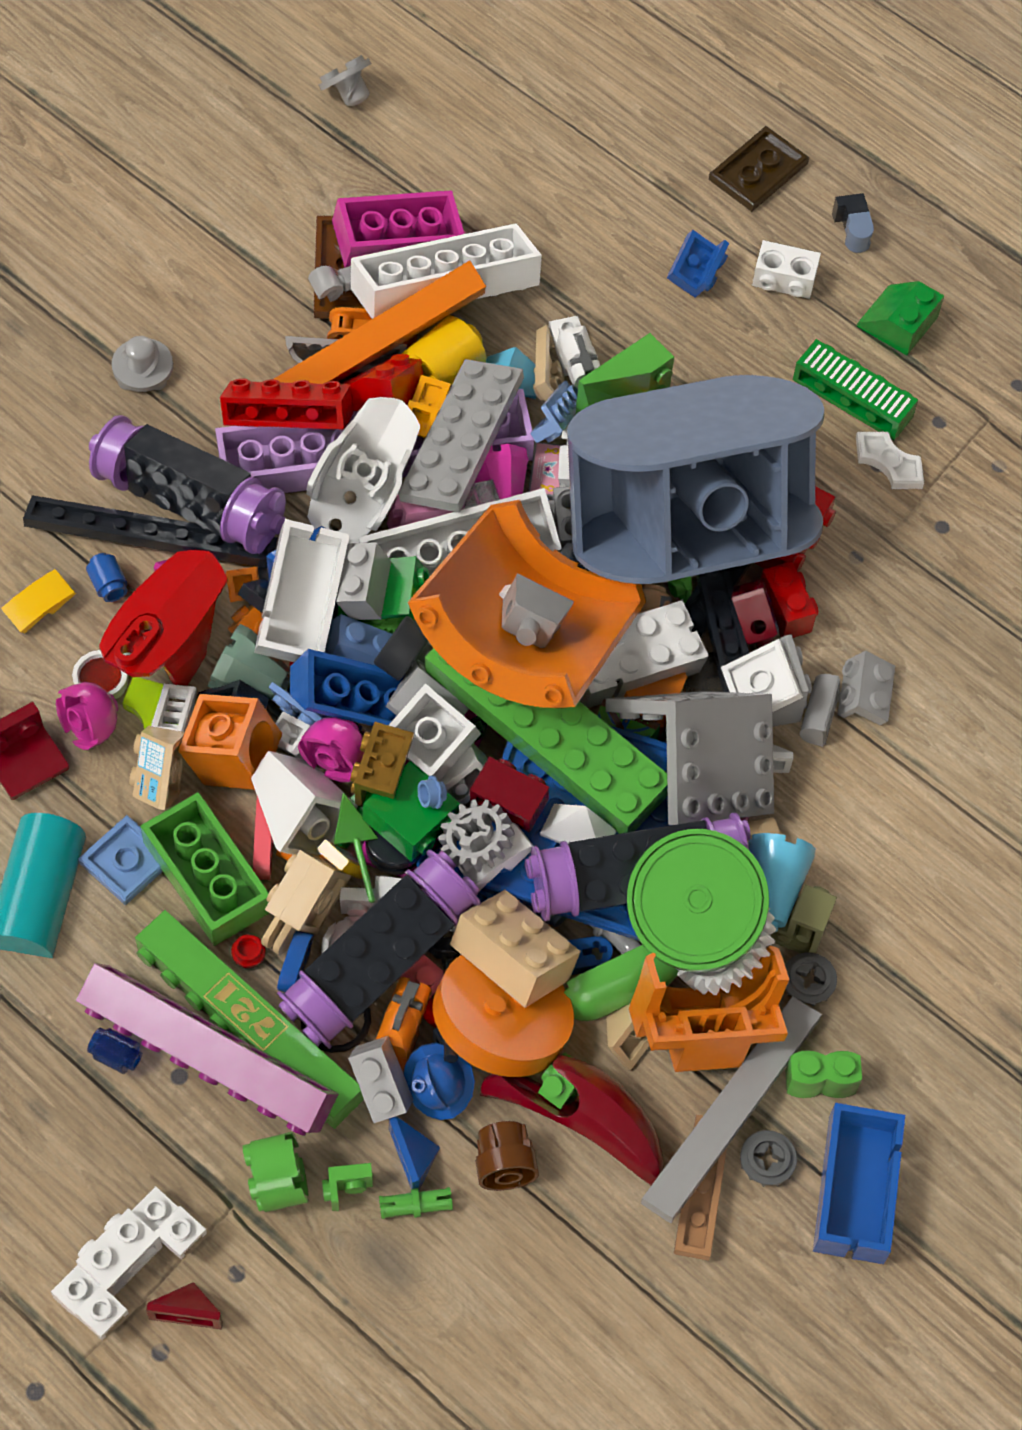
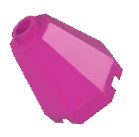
M512 444L500 445L501 451L493 452L491 446L471 488L480 505L523 494L528 463L526 448Z

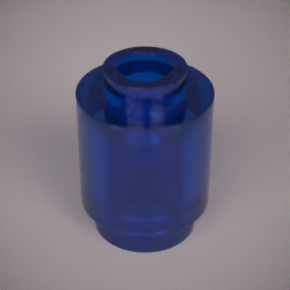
M102 1027L95 1031L87 1048V1052L93 1055L94 1060L121 1074H125L128 1070L134 1071L140 1063L143 1054L139 1051V1042L111 1028L105 1030Z

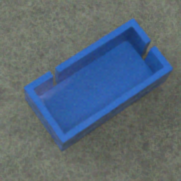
M841 1103L834 1104L828 1121L813 1252L845 1258L847 1252L850 1251L852 1252V1259L878 1264L886 1262L891 1253L902 1153L899 1151L903 1143L906 1115Z

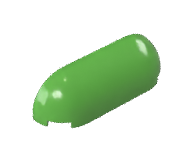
M641 945L567 981L568 987L565 988L566 991L564 993L571 1000L574 1019L579 1021L597 1020L630 1004L641 975L645 957L651 953ZM655 958L654 963L660 982H665L666 986H668L677 977L679 971Z

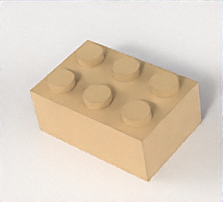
M506 890L487 899L479 906L477 905L462 913L450 942L454 949L524 1008L569 981L581 952Z

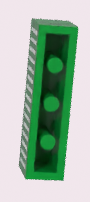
M815 339L796 362L793 381L808 388L816 395L876 431L889 432L890 438L895 441L914 417L918 403L917 398L913 397L908 391L891 384L883 376L876 375L864 368L856 360L849 359L828 344Z

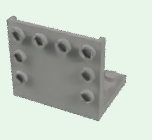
M698 691L606 698V712H618L620 719H637L642 714L643 720H661L666 715L669 825L700 821L705 817L709 818L710 821L729 819L731 813H737L740 818L774 814L772 694Z

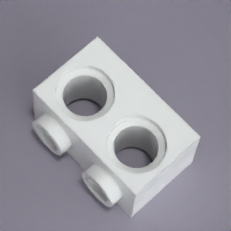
M763 240L752 286L790 294L794 297L810 299L821 253Z

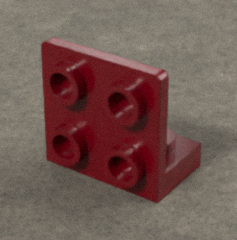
M33 701L0 719V784L11 800L21 797L69 770L67 761L44 728L40 711Z

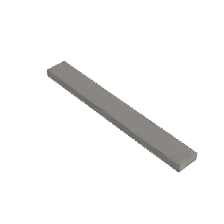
M792 996L781 1011L788 1032L785 1041L757 1043L641 1200L643 1206L670 1224L673 1222L785 1069L790 1056L799 1050L818 1024L822 1016L821 1013Z

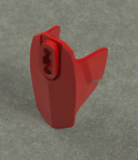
M179 551L154 571L124 602L110 621L99 644L104 661L132 677H150L163 668L173 685L187 686L207 655V644L211 637L216 601L228 582L224 569L210 551Z

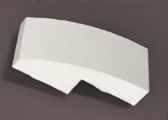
M516 823L510 825L515 835L509 837L513 845L512 848H503L502 850L505 855L504 860L496 857L493 859L494 867H489L487 863L483 864L481 872H477L474 866H471L468 872H464L460 865L457 866L463 875L469 877L480 890L503 868L511 871L531 852L532 843Z

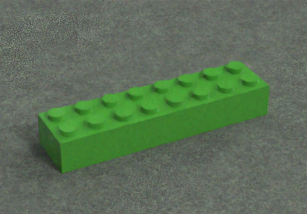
M434 648L425 656L426 672L586 807L613 827L617 833L622 834L636 831L668 796L667 773L580 701L575 707L542 708L516 703L494 695L466 679L451 667Z

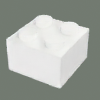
M426 683L389 724V726L414 733L407 759L412 761L428 776H436L437 781H440L481 735L473 723Z

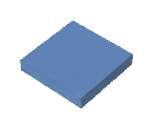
M128 815L78 858L79 864L124 905L128 904L163 872L143 843L140 826Z

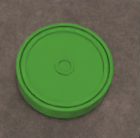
M687 829L660 839L641 856L629 880L627 908L632 927L638 939L649 953L656 954L655 958L679 970L710 972L735 963L756 944L767 921L769 891L759 862L744 845L734 838L717 831Z

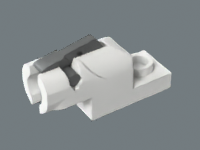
M578 316L549 321L548 327L554 340L555 350L564 376H569L572 384L578 389L579 380L601 366L585 326H581Z

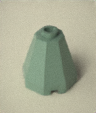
M239 624L231 636V639H233L232 644L226 645L214 668L208 687H221L233 681L242 680L268 697L269 700H272L275 695L268 687L273 682L284 691H287L290 686V678L287 677L290 668L281 659L254 653L257 634L252 629Z

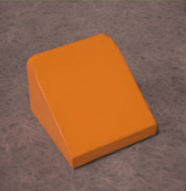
M257 567L225 571L228 578L227 586L230 602L245 600L238 595V592L243 583L259 580Z

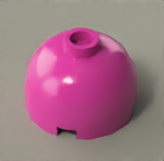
M89 682L70 685L59 690L58 693L62 695L56 699L57 715L65 733L72 730L79 739L72 741L75 746L82 750H89L106 741L115 730L117 724L118 703L115 697L102 687Z
M323 718L316 721L305 731L298 744V750L303 759L313 769H315L317 764L326 770L324 776L339 782H350L355 762L361 763L364 752L360 751L363 736L353 721L340 718Z

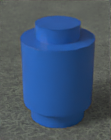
M106 553L93 556L86 567V571L98 596L102 597L105 602H114L124 597L128 592L126 588L127 580L116 557Z

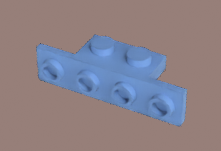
M567 381L562 382L541 406L546 417L540 420L530 433L536 443L544 439L549 443L562 435V431L575 416L578 389L574 385L570 386Z

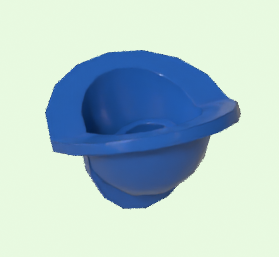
M426 1044L412 1052L404 1068V1077L412 1095L414 1106L426 1116L438 1120L453 1119L465 1110L473 1097L475 1084L471 1065L459 1055L455 1063L445 1062L444 1044Z

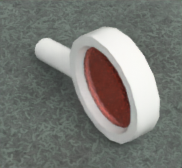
M100 650L92 651L82 656L74 665L72 673L74 684L83 682L95 683L109 694H112L115 699L121 697L125 692L129 681L128 674L104 661Z

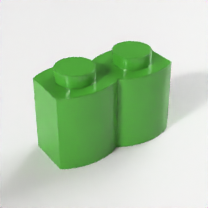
M800 1051L792 1054L785 1070L787 1094L798 1098H811L821 1093L832 1098H846L856 1094L862 1081L861 1056L849 1051H836L826 1056L815 1051Z

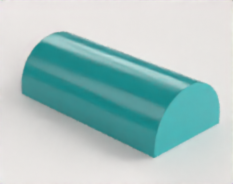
M28 813L20 818L0 886V950L53 959L79 864L78 858L81 856L86 839L84 830L76 823L48 813Z

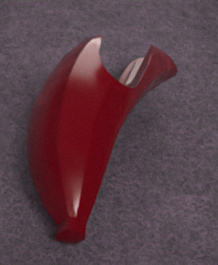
M560 1055L552 1063L554 1069L577 1089L579 1094V1101H574L562 1109L557 1108L538 1093L542 1084L526 1076L507 1077L492 1074L484 1078L480 1088V1096L520 1105L576 1131L607 1151L652 1186L663 1171L664 1159L657 1133L644 1109L614 1078L588 1062Z

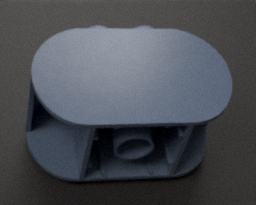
M733 375L607 399L581 410L571 419L567 428L572 544L576 559L591 572L607 579L633 584H652L788 556L809 548L820 538L823 531V517L815 504L816 431L819 430L824 421L822 401L814 392L792 381L768 376Z

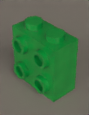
M412 761L404 766L394 799L374 793L364 802L362 819L411 862L419 854L426 855V852L434 847L436 839L444 832L441 824H450L451 819L448 814L451 812L457 815L460 802L447 792V798L439 809H432V807L424 808L418 798V784L422 780H428L429 776Z

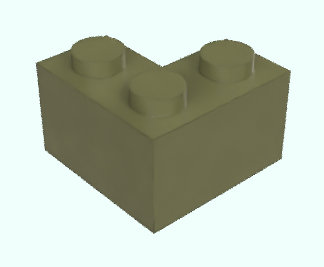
M805 884L800 898L797 897L785 927H780L777 932L770 934L775 940V944L798 953L811 952L816 954L837 897L831 895L828 890L822 887H811Z

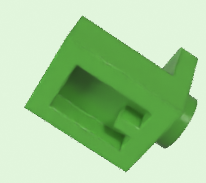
M371 1163L328 1167L329 1179L322 1180L324 1201H331L332 1211H339L338 1191L345 1190L347 1194H357L366 1191L368 1187H373Z

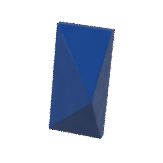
M397 1116L389 1118V1132L411 1189L418 1188L419 1191L440 1147Z

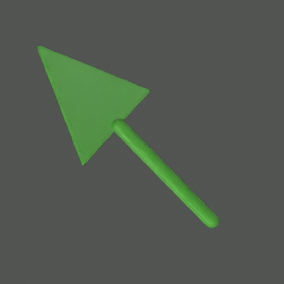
M343 793L333 845L354 842L368 900L370 903H374L375 896L360 841L378 838L362 819V816L345 793Z

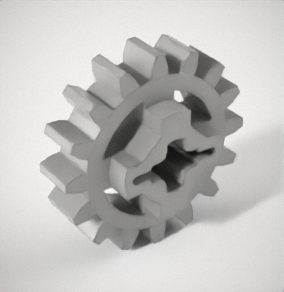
M472 800L471 807L467 809L463 804H460V813L456 815L450 812L448 814L451 819L450 824H441V828L445 832V834L439 836V841L443 845L441 851H444L456 864L455 868L460 865L464 872H468L471 866H474L477 872H481L483 864L486 863L489 867L493 868V859L498 857L504 860L503 848H512L513 846L509 840V837L515 835L514 830L510 826L512 821L507 813H504L500 805L497 804L493 807L489 800H485L482 806H479L476 800ZM492 821L496 823V831L493 830ZM457 841H460L461 850L457 848Z

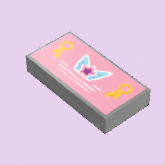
M535 442L529 492L545 488L549 500H552L553 488L560 487L561 484L558 480L560 446L563 445Z

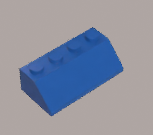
M307 649L290 666V696L304 710L373 726L374 722L389 725L397 716L386 705L402 679L397 681L376 665Z

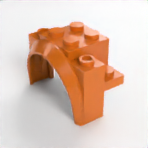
M768 946L766 950L770 953V956L759 959L763 967H753L751 970L753 974L752 979L744 976L742 977V986L740 988L732 983L729 993L720 988L717 995H713L709 990L704 995L697 989L694 991L692 988L667 987L665 982H660L654 963L656 954L651 953L647 955L629 1006L636 1037H647L651 1051L669 1049L675 1072L739 1068L744 1062L751 1044L785 1041L788 1032L779 1003L789 982V977L780 949Z

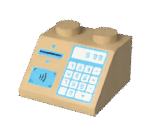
M148 726L141 731V734H137L134 743V754H138L137 767L133 766L129 781L130 786H134V798L157 809L166 810L179 797L184 758L178 749L185 732Z

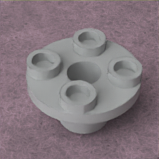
M360 55L345 64L347 67L345 71L339 73L336 68L320 77L322 83L319 84V87L322 91L333 85L337 87L346 106L358 105L365 101L370 94L361 76V70L372 63L369 58L364 60L363 56Z
M135 336L115 351L112 358V371L118 385L124 390L137 392L161 390L167 385V380L172 374L173 359L169 349L161 342L145 336Z

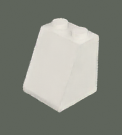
M268 751L251 779L276 849L279 852L292 855L298 854L299 850L322 855L318 847L326 839L334 843L343 792L328 777L324 776L321 770L317 767L313 769L305 760ZM348 797V799L357 809L358 806Z

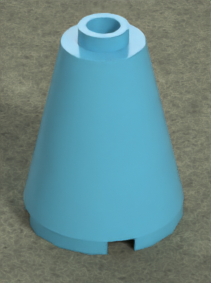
M758 833L752 835V839L748 841V847L764 872L769 891V912L775 917L771 923L776 927L775 932H777L778 928L785 927L814 860L816 848L797 838L796 844L785 841L786 835Z

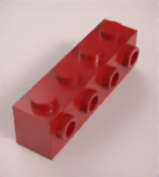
M239 378L230 381L220 396L222 419L225 426L344 430L353 415L351 385L340 384L337 381H328L323 384L310 383L306 380L284 383L276 379L252 382L245 378Z

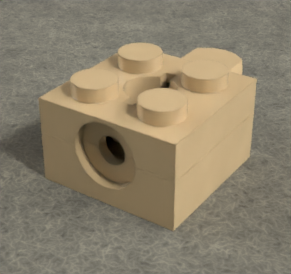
M299 850L298 854H293L285 865L284 871L286 874L281 883L275 884L267 896V902L269 903L265 910L275 917L264 934L261 944L266 948L273 946V952L282 955L289 947L296 930L318 934L340 896L341 887L346 886L351 875L339 871L333 864L318 855Z

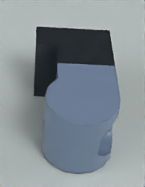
M864 193L835 197L832 216L834 222H843L846 232V247L855 253L865 252L870 247V238L872 237L874 226Z

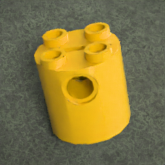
M451 315L445 317L416 343L401 353L409 355V358L422 359L424 376L450 383L451 386L465 359L485 363L487 359L482 336L473 325L466 324L461 319Z

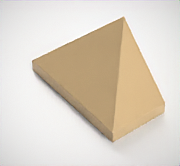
M630 1004L606 1016L608 1048L627 1070H631L649 1047L647 1037H636L629 1012Z

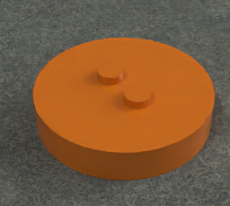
M463 955L457 957L449 965L433 999L435 1023L443 1039L451 1049L473 1066L500 1076L523 1077L547 1069L560 1055L572 1033L574 1025L573 1006L570 998L564 993L566 990L563 985L524 1008Z

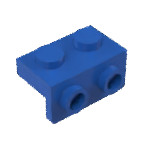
M692 230L687 234L668 273L667 279L694 298L704 290L708 292L717 281L716 271L722 267L728 257L725 252L729 242L724 239L716 246Z

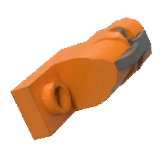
M406 977L399 978L376 1039L389 1036L403 1074L405 1065L418 1039L419 1026L432 991L428 985L422 982L420 984L411 982L410 978Z

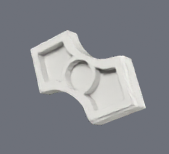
M857 432L858 463L871 465L882 471L890 481L892 489L923 488L924 477L920 456L910 455L898 449L891 441L889 432Z

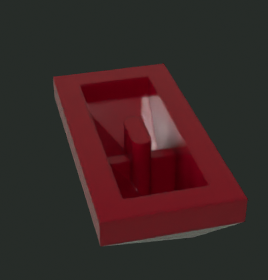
M194 1282L147 1303L146 1312L149 1320L222 1330L223 1321L221 1313Z

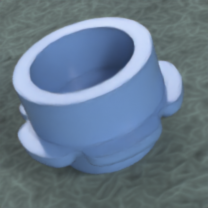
M429 776L428 780L419 782L418 798L424 808L432 807V809H439L446 800V786L442 781H437L436 776Z

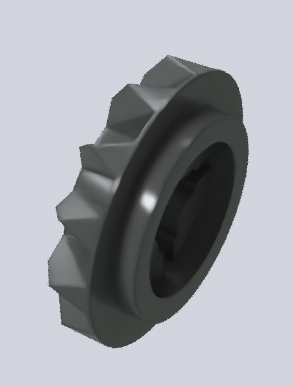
M805 952L793 956L786 963L785 967L789 977L786 987L788 996H793L803 1003H810L814 1006L819 1002L827 1001L835 991L837 974L831 962L825 957ZM814 969V981L818 984L812 983L810 987L805 989V985H803L804 979L800 976L806 977Z
M770 1130L756 1132L746 1139L741 1148V1169H744L749 1180H754L763 1187L767 1185L779 1186L782 1182L790 1179L797 1164L795 1148L787 1137L778 1132ZM770 1146L772 1158L778 1160V1163L772 1162L768 1171H766L764 1161L758 1159V1156H764Z

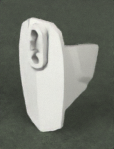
M386 397L369 398L338 439L327 446L307 484V495L311 497L307 517L311 525L314 526V529L323 526L326 529L333 530L330 527L331 521L339 519L341 520L342 528L337 532L350 534L348 544L359 543V537L366 536L371 530L376 531L381 525L399 493L402 485V475L420 430V424L416 416L402 400ZM348 491H353L356 494L357 498L354 503H346L345 494Z

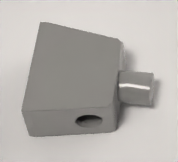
M517 573L503 599L502 628L515 635L518 642L522 645L530 646L533 644L539 648H545L560 628L574 601Z

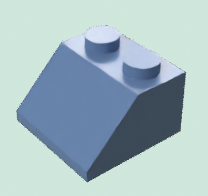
M340 614L331 621L325 653L375 665V658L392 634Z

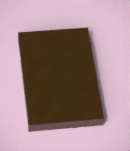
M765 126L711 171L708 180L753 212L808 164L809 157Z

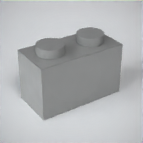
M377 542L351 543L347 545L336 603L348 617L355 620L381 619L391 560Z
M389 1036L356 1046L348 1059L373 1123L407 1113L413 1098Z

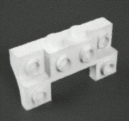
M157 1187L132 1211L128 1208L122 1215L120 1213L114 1215L105 1225V1232L96 1241L92 1239L81 1248L78 1253L79 1258L76 1260L77 1266L51 1291L53 1298L85 1324L101 1340L106 1337L105 1334L123 1316L126 1317L129 1314L128 1310L114 1296L162 1248L161 1243L182 1259L185 1256L184 1253L201 1236L204 1237L207 1234L206 1229L181 1206L175 1205Z

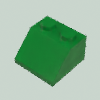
M920 281L888 285L859 320L857 327L907 356L938 318L944 295Z

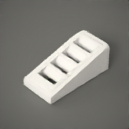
M164 683L151 726L185 732L194 707L197 693L196 687ZM169 698L185 700V703L169 701Z

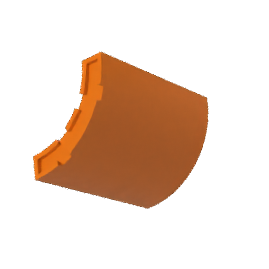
M520 500L490 505L408 601L414 619L438 654L459 674L482 689L506 700L523 705L542 708L575 707L646 603L641 584L625 583L604 578L579 568L578 563L565 557L557 550H550L539 539L540 534L530 522ZM517 573L574 601L560 628L545 648H539L533 644L530 646L522 645L518 642L515 635L502 628L503 598L499 593L505 585L512 584Z

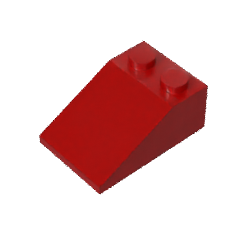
M407 354L393 355L391 359L340 383L351 385L353 411L359 412L369 398L377 397L399 399L408 405L409 400L413 399L420 377L423 375L422 359L409 358Z

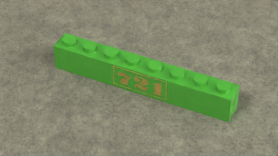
M166 910L135 937L138 948L136 954L140 960L148 967L152 965L157 967L162 972L160 975L165 983L172 989L180 988L186 994V1001L196 1011L203 1009L210 1016L209 1021L338 1093L339 1095L325 1121L333 1129L364 1100L358 1083Z

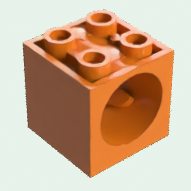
M199 694L178 751L204 785L255 790L251 778L267 752L277 751L282 732L258 698Z

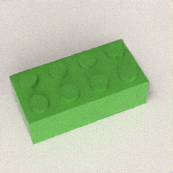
M199 792L140 825L143 843L213 946L218 945L269 914L265 910L269 903L267 902L268 891Z

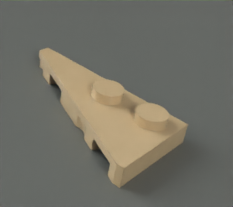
M547 325L536 330L535 384H533V389L541 401H546L556 388L565 381L560 362L558 360L552 362L549 350L554 348L555 344L550 328Z

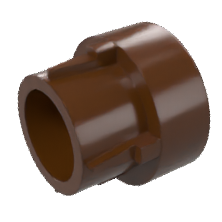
M501 1121L489 1124L479 1130V1139L477 1140L479 1156H476L475 1163L480 1187L492 1191L511 1190L526 1186L538 1178L539 1171L536 1153L533 1149L532 1140L528 1138L525 1124L516 1121Z

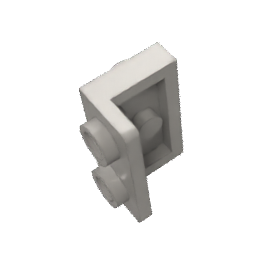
M865 650L848 659L843 666L842 688L838 697V715L845 718L856 713L878 725H882L888 722L895 665Z

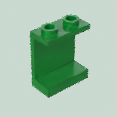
M417 556L389 558L391 566L381 619L408 616L416 621L408 601L430 577L429 571L423 566ZM338 605L337 617L340 614L347 616Z

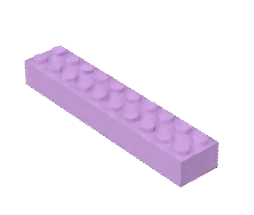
M518 389L492 444L494 452L501 451L500 445L502 444L524 447L527 450L528 461H532L534 439L530 434L532 427L524 390ZM353 411V415H352V417L350 418V420H349L348 424L346 425V427L351 423V421H352V420L354 419V417L357 415V413H358L357 411ZM254 426L215 428L220 459L250 472L251 477L259 479L263 487L267 489L278 488L284 493L307 490L308 481L327 446L338 439L344 431L343 429ZM417 436L402 478L407 477L425 438Z

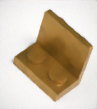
M374 722L371 732H365L360 751L364 752L361 763L355 762L350 776V781L353 782L351 793L355 794L356 805H363L367 791L394 799L413 742V732Z

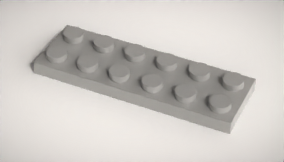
M468 359L464 360L398 493L400 502L460 513L524 379L523 369Z

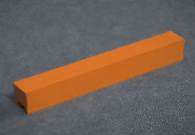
M469 260L274 379L284 383H293L298 380H306L317 384H323L328 381L339 382L485 294L486 285Z

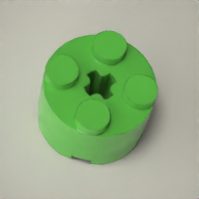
M293 1131L250 1141V1144L243 1145L245 1163L247 1166H250L253 1178L248 1179L249 1191L252 1200H256L259 1212H270L308 1203L309 1201L306 1197L309 1194L303 1160L299 1157L298 1153L294 1152V1148L299 1147Z

